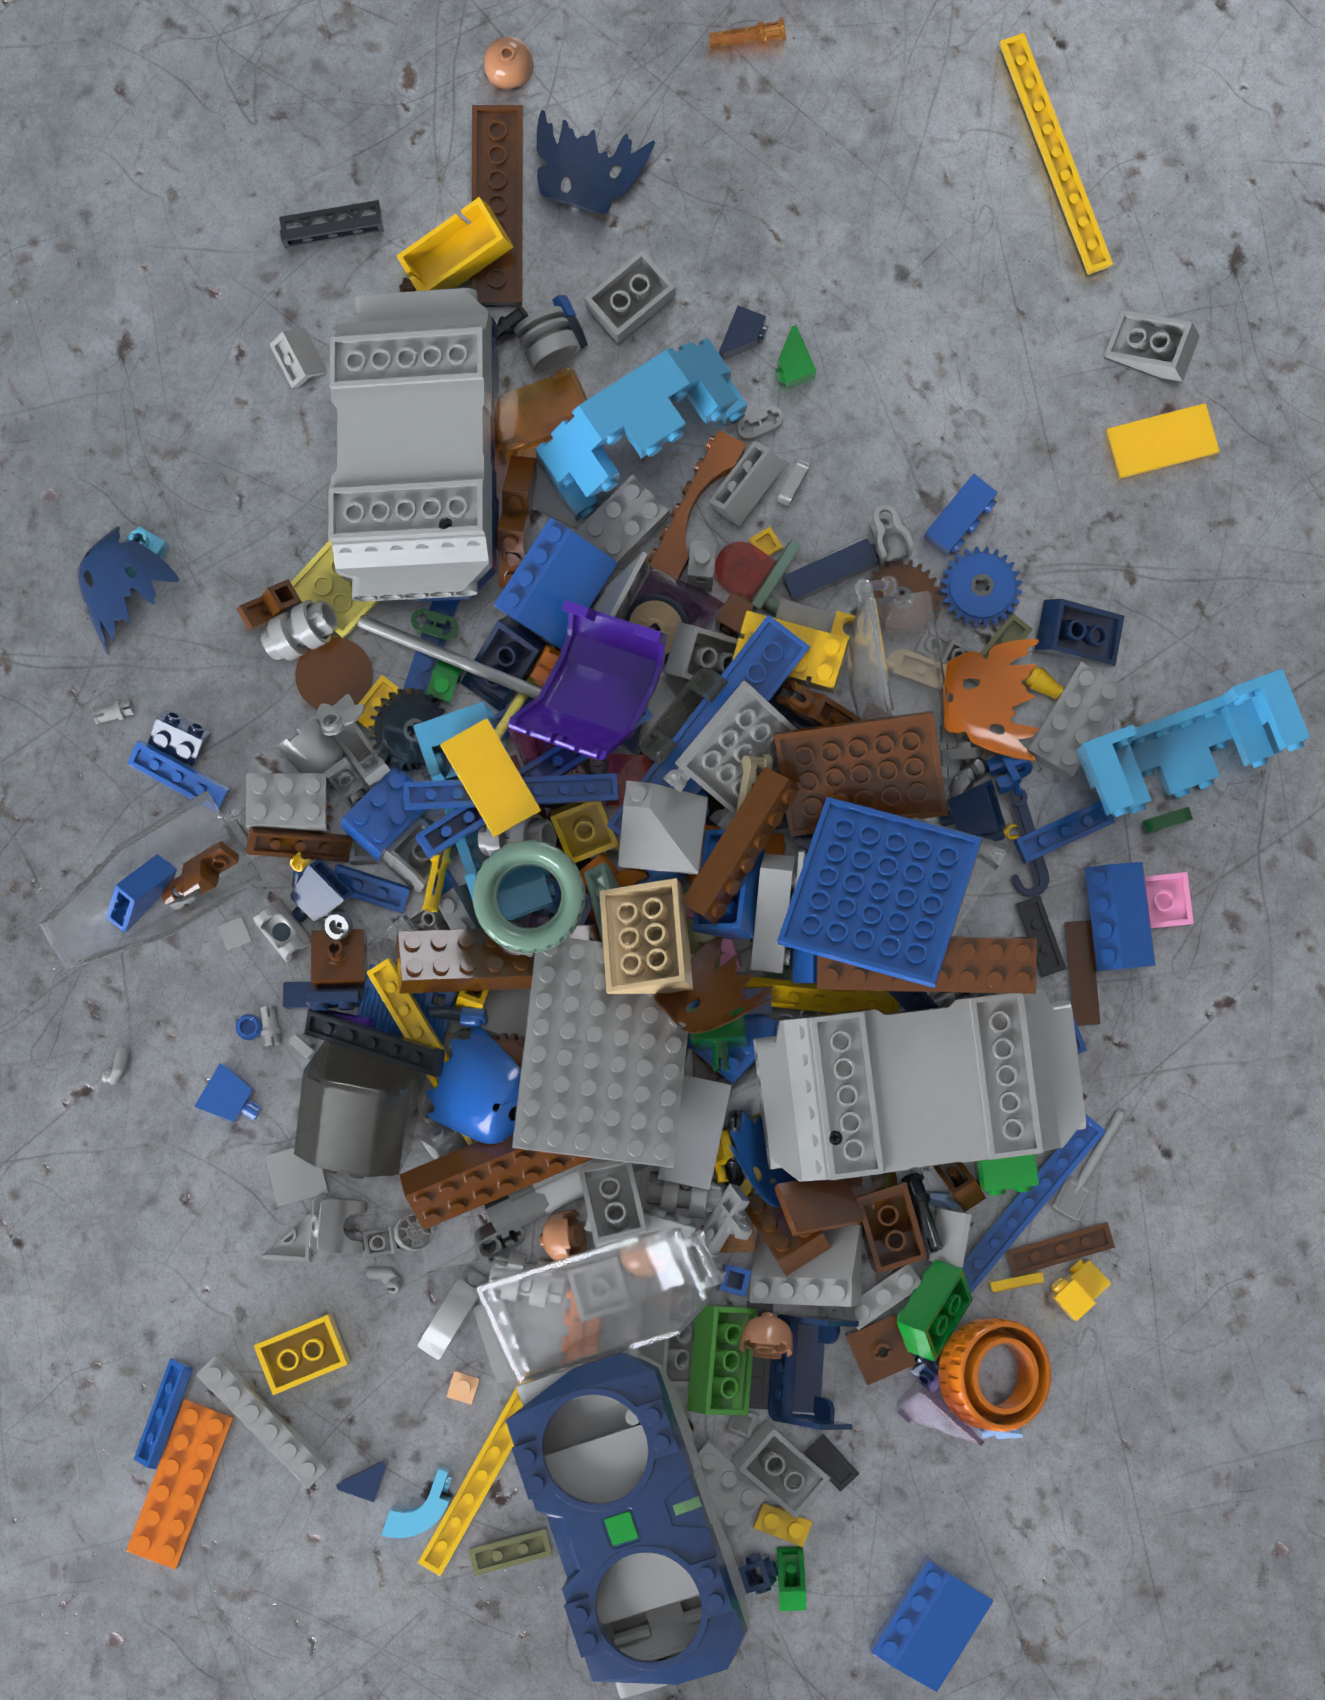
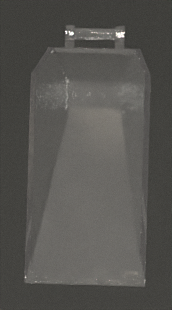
M670 1228L637 1234L478 1285L476 1290L518 1382L521 1383L680 1335L708 1305L710 1293L707 1288L716 1286L724 1281L722 1273L718 1272L706 1246L704 1232L700 1230L684 1237L681 1228ZM695 1245L708 1277H702L689 1248L690 1246Z

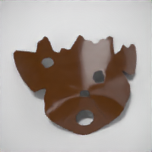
M715 937L707 942L691 958L692 990L656 993L653 996L655 1002L676 1025L688 1033H702L722 1027L779 996L761 1001L770 993L773 987L770 986L753 997L743 1000L746 994H740V992L752 978L753 974L746 976L741 974L734 975L737 969V955H734L729 961L714 971L716 962L723 953L718 949L723 940L721 937ZM700 999V1004L695 1011H686L685 1008L691 1002ZM740 1007L744 1008L740 1013L732 1017L730 1016L732 1011ZM679 1022L685 1023L686 1026L682 1027Z

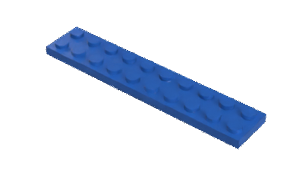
M767 615L640 782L654 783L675 789L663 778L670 771L679 768L675 762L743 681L747 682L769 702L811 647L770 615ZM690 777L682 791L698 795L702 787ZM623 804L607 824L619 836H621Z

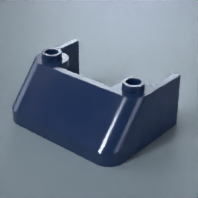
M778 1315L777 1318L787 1323L793 1334V1351L789 1357H787V1352L782 1353L781 1359H771L768 1394V1414L770 1418L776 1422L818 1430H852V1424L834 1421L835 1408L833 1402L829 1398L821 1397L824 1344H834L838 1340L840 1326L859 1327V1321L819 1316Z

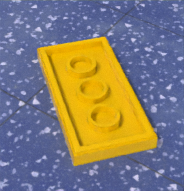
M1206 403L1115 426L1106 430L1120 479L1220 452Z
M487 718L440 744L494 838L541 811Z

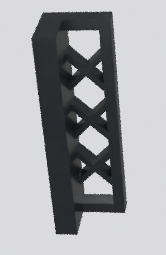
M379 200L279 217L281 226L280 236L284 248L384 231ZM375 208L376 214L360 217L364 210ZM343 213H347L348 215L353 217L350 219L335 221L337 217ZM322 217L327 221L326 223L311 225L315 218ZM298 222L303 227L287 229L286 223Z

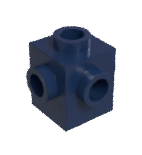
M942 1352L936 1362L917 1355L914 1359L917 1363L911 1369V1372L917 1377L918 1381L932 1393L940 1390L938 1369Z
M760 1553L746 1556L745 1562L738 1567L746 1594L754 1591L756 1594L768 1592L777 1581L778 1569L775 1561L770 1560L769 1554L761 1556ZM757 1567H760L762 1575L757 1573Z

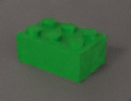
M1035 1154L973 1161L976 1182L981 1189L990 1193V1195L1006 1194L1005 1189H1013L1016 1192L1032 1191V1186L1039 1185Z
M935 1259L931 1267L927 1268L924 1272L923 1280L918 1288L912 1291L910 1301L905 1309L899 1312L897 1317V1324L908 1352L936 1362L973 1301L963 1269Z

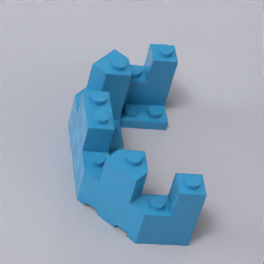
M709 338L701 340L699 346H696L694 342L681 345L677 352L674 348L664 350L580 404L572 412L575 417L570 422L564 420L551 433L553 439L548 444L542 442L536 448L537 464L576 521L580 518L585 520L596 511L598 500L594 495L603 490L608 492L618 484L619 471L602 448L603 446L617 443L624 433L642 459L646 455L649 457L654 456L662 449L661 446L668 441L673 443L684 435L686 423L672 404L673 401L678 403L687 397L705 424L711 420L717 422L720 419L724 425L729 422L734 424L745 416L747 403L730 380L731 370Z
M1282 668L1234 686L1217 698L1134 728V725H1130L1085 742L1076 752L1090 788H1096L1106 815L1113 814L1115 817H1119L1129 812L1135 814L1147 809L1145 804L1152 801L1143 778L1155 774L1154 769L1158 773L1166 796L1175 795V798L1178 799L1190 794L1189 789L1199 786L1200 790L1214 785L1213 780L1220 776L1209 748L1213 752L1227 747L1226 742L1233 739L1244 767L1253 765V768H1257L1269 763L1267 758L1283 752V749L1288 748L1289 752L1304 747L1303 742L1308 740L1310 735Z
M484 701L413 725L433 781L460 780L442 750L441 743L486 718L494 729L492 723L497 721L492 707L486 708ZM501 739L500 741L508 753L504 739ZM444 808L445 814L448 815L457 808ZM480 828L456 843L467 875L464 877L472 898L476 875L481 869L483 862L489 858L480 851L478 845ZM523 867L513 871L505 878L499 890L498 903L502 915L508 922L524 918L525 914L554 905L552 898L557 897L552 881L546 882L547 876L550 877L548 871L539 867Z

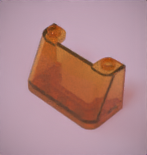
M569 367L562 368L556 371L554 376L499 396V400H496L494 445L502 466L508 464L511 456L517 455L518 451L521 455L526 454L525 450L536 447L542 442L547 443L553 439L551 433L564 420L570 422L575 417L572 412L580 404L588 400L575 370H570Z

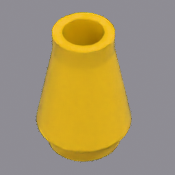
M1036 666L1030 672V676L1024 679L1028 689L1049 696L1054 700L1060 696L1064 689L1043 667L1039 668Z

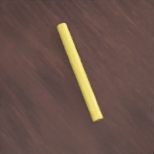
M530 674L526 682L536 685V683L533 681L534 678H532ZM518 693L494 730L500 740L509 727L510 717L521 709L528 696Z

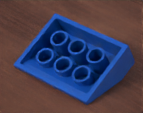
M550 517L494 603V606L562 650L567 636L569 615L568 612L562 610L564 601L567 600L590 608L615 570L618 562Z
M925 1556L870 1644V1651L893 1668L937 1692L994 1600Z

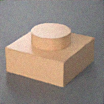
M455 1370L447 1397L472 1405L480 1378Z

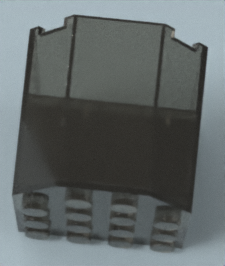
M324 1041L303 1071L294 1155L314 1167L322 1168V1171L335 1174L343 1172L356 1179L399 1175L412 1149L419 1114L418 1098L425 1084L426 1074Z

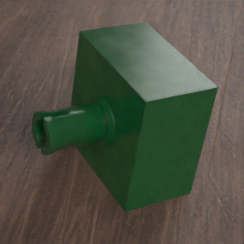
M740 1007L732 1011L730 1016L732 1017L740 1013L744 1008ZM689 1008V1012L696 1010V1008ZM747 1014L722 1027L702 1033H690V1040L696 1050L712 1049L713 1071H721V1060L723 1071L730 1070L728 1048L749 1047Z

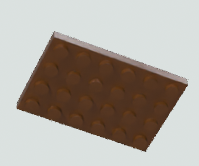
M933 711L774 733L780 774L789 778L799 788L795 801L786 810L790 837L814 834L827 797L913 820L948 816Z

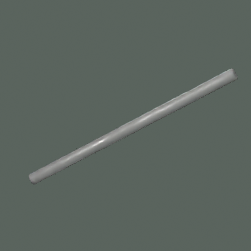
M362 615L359 619L358 627L533 699H536L542 690L541 687L365 615Z

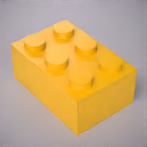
M332 1313L253 1345L273 1395L351 1362Z

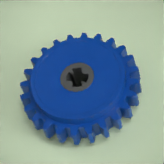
M978 546L974 548L973 553L965 549L964 557L956 554L955 559L957 562L955 563L950 560L948 563L951 570L944 569L943 575L947 579H941L940 584L946 586V588L941 589L940 595H946L947 597L942 603L943 605L950 604L947 612L952 613L955 611L957 614L954 620L957 621L962 617L964 619V626L970 621L973 622V628L975 629L979 623H982L984 629L988 627L989 622L995 627L998 625V618L1003 622L1006 621L1007 615L1005 613L1007 612L1012 615L1015 610L1011 605L1018 606L1020 602L1015 598V596H1021L1022 591L1017 589V587L1022 585V580H1016L1020 572L1019 570L1012 571L1015 564L1014 561L1007 564L1005 561L1008 555L1005 554L1000 558L998 556V549L993 554L989 553V547L987 546L983 552H980ZM985 584L984 590H981V592L976 590L978 585Z

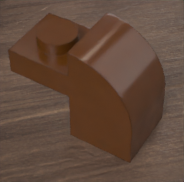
M289 579L268 587L261 597L239 605L237 611L248 630L252 631L264 625L268 627L269 620L283 612L291 613L292 608L299 605L301 599Z

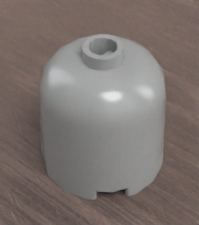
M316 716L311 717L296 729L299 734L297 733L291 739L287 737L277 747L300 773H324V771L343 759L344 754L341 745L333 735L327 736L322 732L321 724Z

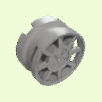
M414 1213L401 1217L394 1227L395 1241L401 1248L408 1251L425 1248L431 1242L434 1235V1227L432 1226L424 1230Z

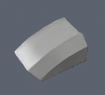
M420 817L386 850L383 856L388 869H391L411 887V890L419 893L427 887L432 862L415 838L419 832L435 823L425 817ZM456 843L451 846L449 857L451 861L459 853ZM444 851L441 852L438 869H440Z

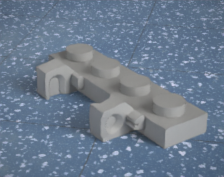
M729 1184L689 1250L688 1258H685L680 1265L681 1270L691 1284L699 1285L704 1277H708L709 1280L714 1279L722 1282L727 1273L723 1272V1265L717 1261L720 1258L718 1253L730 1234L734 1235V1233L735 1238L748 1240L752 1233L749 1224L743 1221L745 1219L743 1212L750 1201L738 1185Z

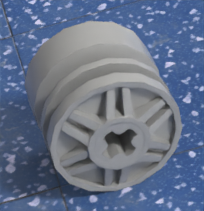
M559 306L548 307L535 312L523 319L514 328L516 337L520 339L521 347L528 348L525 355L533 371L538 372L553 368L570 359L580 349L574 332L572 330H565L569 323L567 318H564V312Z

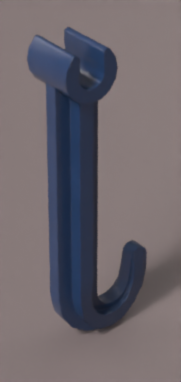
M1023 789V795L1020 796L1019 802L1014 800L1012 792L1007 795V802L1012 808L1020 837L1035 830L1027 804V793ZM1044 856L1028 862L1034 879V886L1032 888H1025L1017 874L1012 876L1016 890L1022 895L1035 897L1042 894L1048 888L1050 879Z

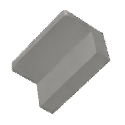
M305 328L282 331L269 344L291 388H298L308 378L323 375L327 372Z

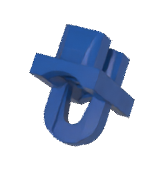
M1002 754L986 760L987 770L991 777L1004 773V775L994 778L1000 795L1013 791L1016 797L1023 795L1019 784L1022 782L1021 778L1031 773L1033 768L1031 761L1024 759L1011 760L1009 756Z

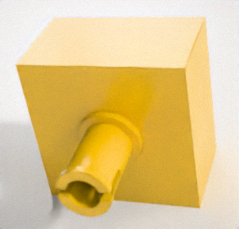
M603 802L569 803L550 811V818L563 850L574 863L619 846L615 832L607 826L610 819Z

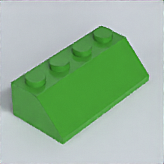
M696 1303L687 1411L705 1415H748L753 1364L752 1354L754 1351L745 1349V1353H743L739 1349L744 1326L749 1320L757 1317V1308Z

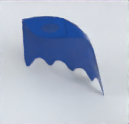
M471 1026L472 1034L468 1040H450L452 1057L447 1062H443L442 1075L438 1077V1086L435 1089L426 1090V1094L435 1108L434 1112L427 1115L432 1120L471 1139L486 1144H497L503 1142L514 1133L515 1121H511L508 1115L510 1110L517 1106L521 1069L482 1027ZM495 1103L500 1104L497 1112L493 1111V1105Z

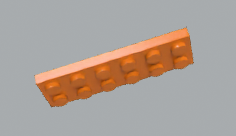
M183 1399L128 1544L127 1552L175 1570L178 1568L234 1416L192 1400Z

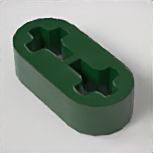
M418 609L411 616L413 628L421 634L443 641H452L459 634V625L450 616L428 609ZM427 615V620L433 622V626L424 624L423 628L419 627V622L416 619ZM447 623H451L454 632H448L447 635H444V631L437 627L438 624L446 626Z
M1186 807L1142 822L1146 834L1191 821L1193 817L1190 808Z

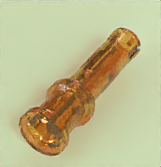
M780 17L778 21L766 23L758 21L756 25L709 32L711 49L757 41L758 43L765 44L766 41L775 39L786 41L784 19Z

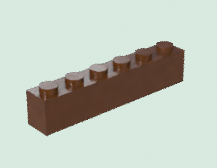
M764 767L680 902L691 912L715 925L725 914L726 907L733 896L739 891L745 876L754 867L760 852L767 846L773 831L780 825L786 810L796 799L799 788L789 778Z

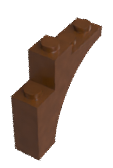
M511 456L502 488V514L497 529L499 587L505 588L527 554L531 509L537 480V458Z

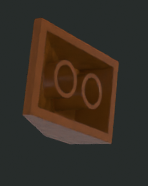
M906 1182L855 1197L864 1219L860 1225H862L863 1240L871 1269L880 1274L928 1258Z

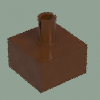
M352 929L350 934L342 939L331 938L326 930L311 931V982L314 988H364L367 978V936L364 929Z
M893 1313L868 1323L860 1330L854 1329L845 1333V1337L867 1386L916 1365L912 1353L907 1351L896 1316Z

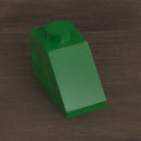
M797 325L791 327L778 359V368L775 369L779 382H784L787 389L811 380L816 376V368Z
M438 660L426 695L432 694V700H439L440 703L453 706L464 670Z
M777 1547L779 1611L806 1610L803 1547Z

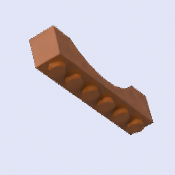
M718 430L716 436H710L705 446V449L708 450L705 458H699L693 470L696 472L693 481H687L682 491V494L685 495L682 503H676L670 515L673 517L670 526H664L659 536L662 542L658 549L653 548L648 558L651 572L678 584L689 562L686 530L693 507L712 484L722 477L729 475L746 450L745 442Z

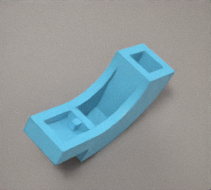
M443 1466L438 1468L427 1500L420 1506L412 1509H401L393 1506L389 1511L381 1535L390 1538H407L423 1533L432 1527L444 1514L451 1501L450 1497L442 1495V1492H448L452 1477L448 1476L450 1469Z

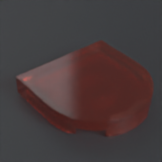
M738 541L725 546L720 551L715 562V573L720 584L735 595L741 593L751 599L777 561L755 545Z

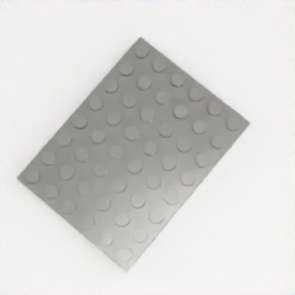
M568 937L567 940L555 948L535 953L512 1148L673 1168L688 1032L681 1030L655 1002L653 998L655 994L607 993L603 942ZM690 1004L685 1008L687 1012H689ZM679 1022L682 1027L686 1026L685 1023Z

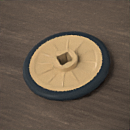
M660 594L640 597L629 607L625 616V621L654 630L656 629L652 624L657 623L659 628H661L660 632L667 634L665 659L669 657L678 622L689 624L683 608L675 600Z

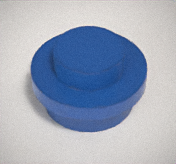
M245 1014L238 1019L236 1032L242 1039L253 1040L261 1034L262 1023L257 1016Z

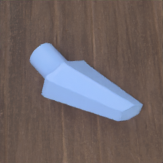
M926 1191L931 1197L929 1205L941 1208L943 1205L952 1211L958 1206L955 1200L948 1197L949 1191Z
M1019 1428L1005 1432L980 1429L982 1438L994 1435L997 1440L1023 1437Z

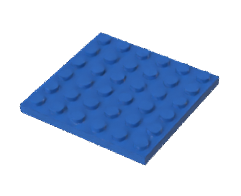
M827 797L777 939L778 945L935 988L982 844V838Z

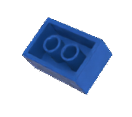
M396 765L342 817L340 828L377 862L383 858L386 850L420 817H424L431 810H404L403 782L414 781L401 769H398Z

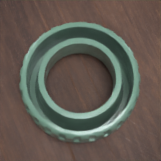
M520 840L504 845L501 849L494 851L483 862L473 885L472 899L476 917L490 938L501 946L516 952L539 953L555 948L567 940L575 931L583 915L586 895L584 882L577 866L562 850L546 842ZM531 866L542 868L556 878L561 889V903L557 913L549 922L540 927L528 929L517 927L504 918L499 908L498 895L503 881L509 874L517 869Z

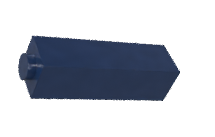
M868 538L784 575L782 581L790 599L799 602L876 567L878 559L875 543L870 544Z

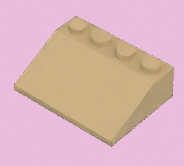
M678 879L599 891L607 993L656 994L692 990L687 910L680 903L685 896V888Z

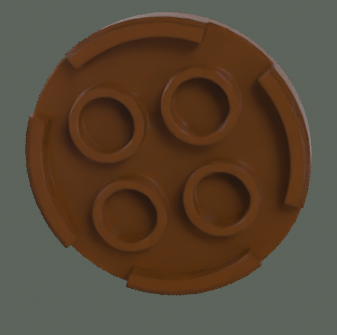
M331 637L328 643L316 649L308 647L307 653L300 656L295 672L296 685L303 699L316 710H318L321 704L335 705L346 694H349L354 704L357 705L372 687L373 668L369 657L359 645L345 638Z

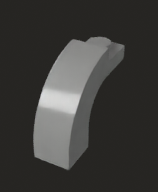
M356 722L346 725L339 734L333 735L369 786L374 782L380 781L390 771L384 760L378 756V752L373 750V745Z
M468 1265L437 1311L417 1347L440 1360L468 1313L487 1286L489 1277Z

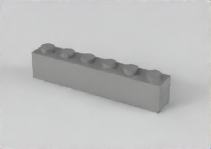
M220 1353L215 1355L196 1374L307 1488L312 1486L331 1466Z

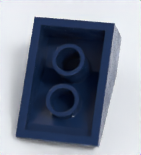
M1061 598L1044 600L1037 635L1039 642L1036 644L1035 650L1060 657L1116 666L1125 616Z
M507 616L497 621L474 660L526 681L546 644H549ZM468 671L460 682L498 711L504 710L517 693L514 690Z

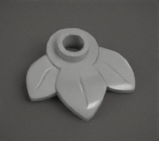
M346 694L333 706L321 704L316 712V718L320 722V728L325 735H337L346 725L352 724L360 718L365 706L363 704L355 705L351 696Z

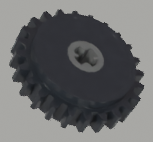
M399 688L397 689V694L395 692L388 693L390 699H380L383 704L382 707H374L378 714L377 716H370V719L375 721V723L368 728L374 730V735H371L369 739L376 740V744L372 748L373 750H381L378 756L382 759L386 758L385 763L387 765L394 764L398 769L403 767V770L411 771L412 767L419 770L421 769V764L427 765L413 725L439 717L445 713V709L437 708L440 701L432 700V694L424 695V690L417 689L415 691V688H407V690Z

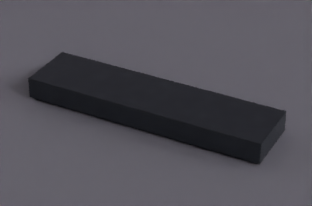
M747 1301L748 1308H757V1317L761 1316L764 1312L773 1313V1304L750 1303V1301ZM753 1357L749 1400L750 1409L768 1410L770 1359Z

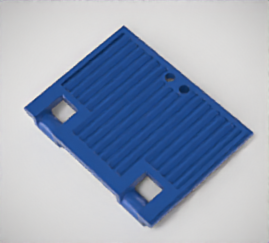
M370 964L369 970L377 965ZM367 975L357 1015L373 1018V1027L404 1037ZM457 992L412 993L443 1045L450 1020L430 1017L429 1009L430 1007H453ZM434 995L445 998L443 1006L433 1003Z

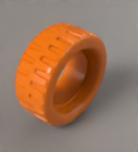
M981 1318L961 1326L949 1338L939 1361V1386L948 1408L962 1422L972 1427L989 1431L1005 1432L1016 1430L1032 1421L1041 1411L1047 1400L1051 1387L1050 1359L1042 1341L1030 1328L1023 1326L1019 1322L1007 1319ZM1003 1344L1014 1355L1017 1366V1379L1010 1397L1003 1403L994 1406L986 1400L981 1392L978 1373L981 1361L986 1353L996 1345Z

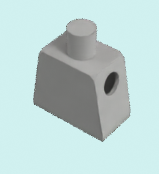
M691 539L687 574L688 590L712 592L717 542ZM695 578H702V579H705V580L701 581V580H696Z

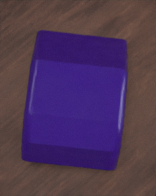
M565 600L562 610L568 612L569 615L567 636L561 654L539 696L511 716L508 726L509 729L597 760H603L633 735L652 698L664 666L667 634Z

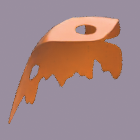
M1021 639L997 644L990 649L987 659L977 651L967 652L951 659L947 663L943 690L944 727L950 733L958 734L966 732L972 743L992 752L1016 759L1036 760L1019 742V739L1032 738L1039 729L1013 723L1010 718L1016 716L1012 709L1014 706L1035 698L1033 694L1026 691V686L1021 682L1030 676V672L1037 665H1010V663L1016 658L1028 655L1027 649L1038 644L1039 640ZM974 678L979 679L980 683L975 688L966 689L963 687V681ZM947 689V698L945 701V692ZM950 693L953 695L952 702H949ZM992 724L1002 725L1005 733L997 734L991 732L990 726Z

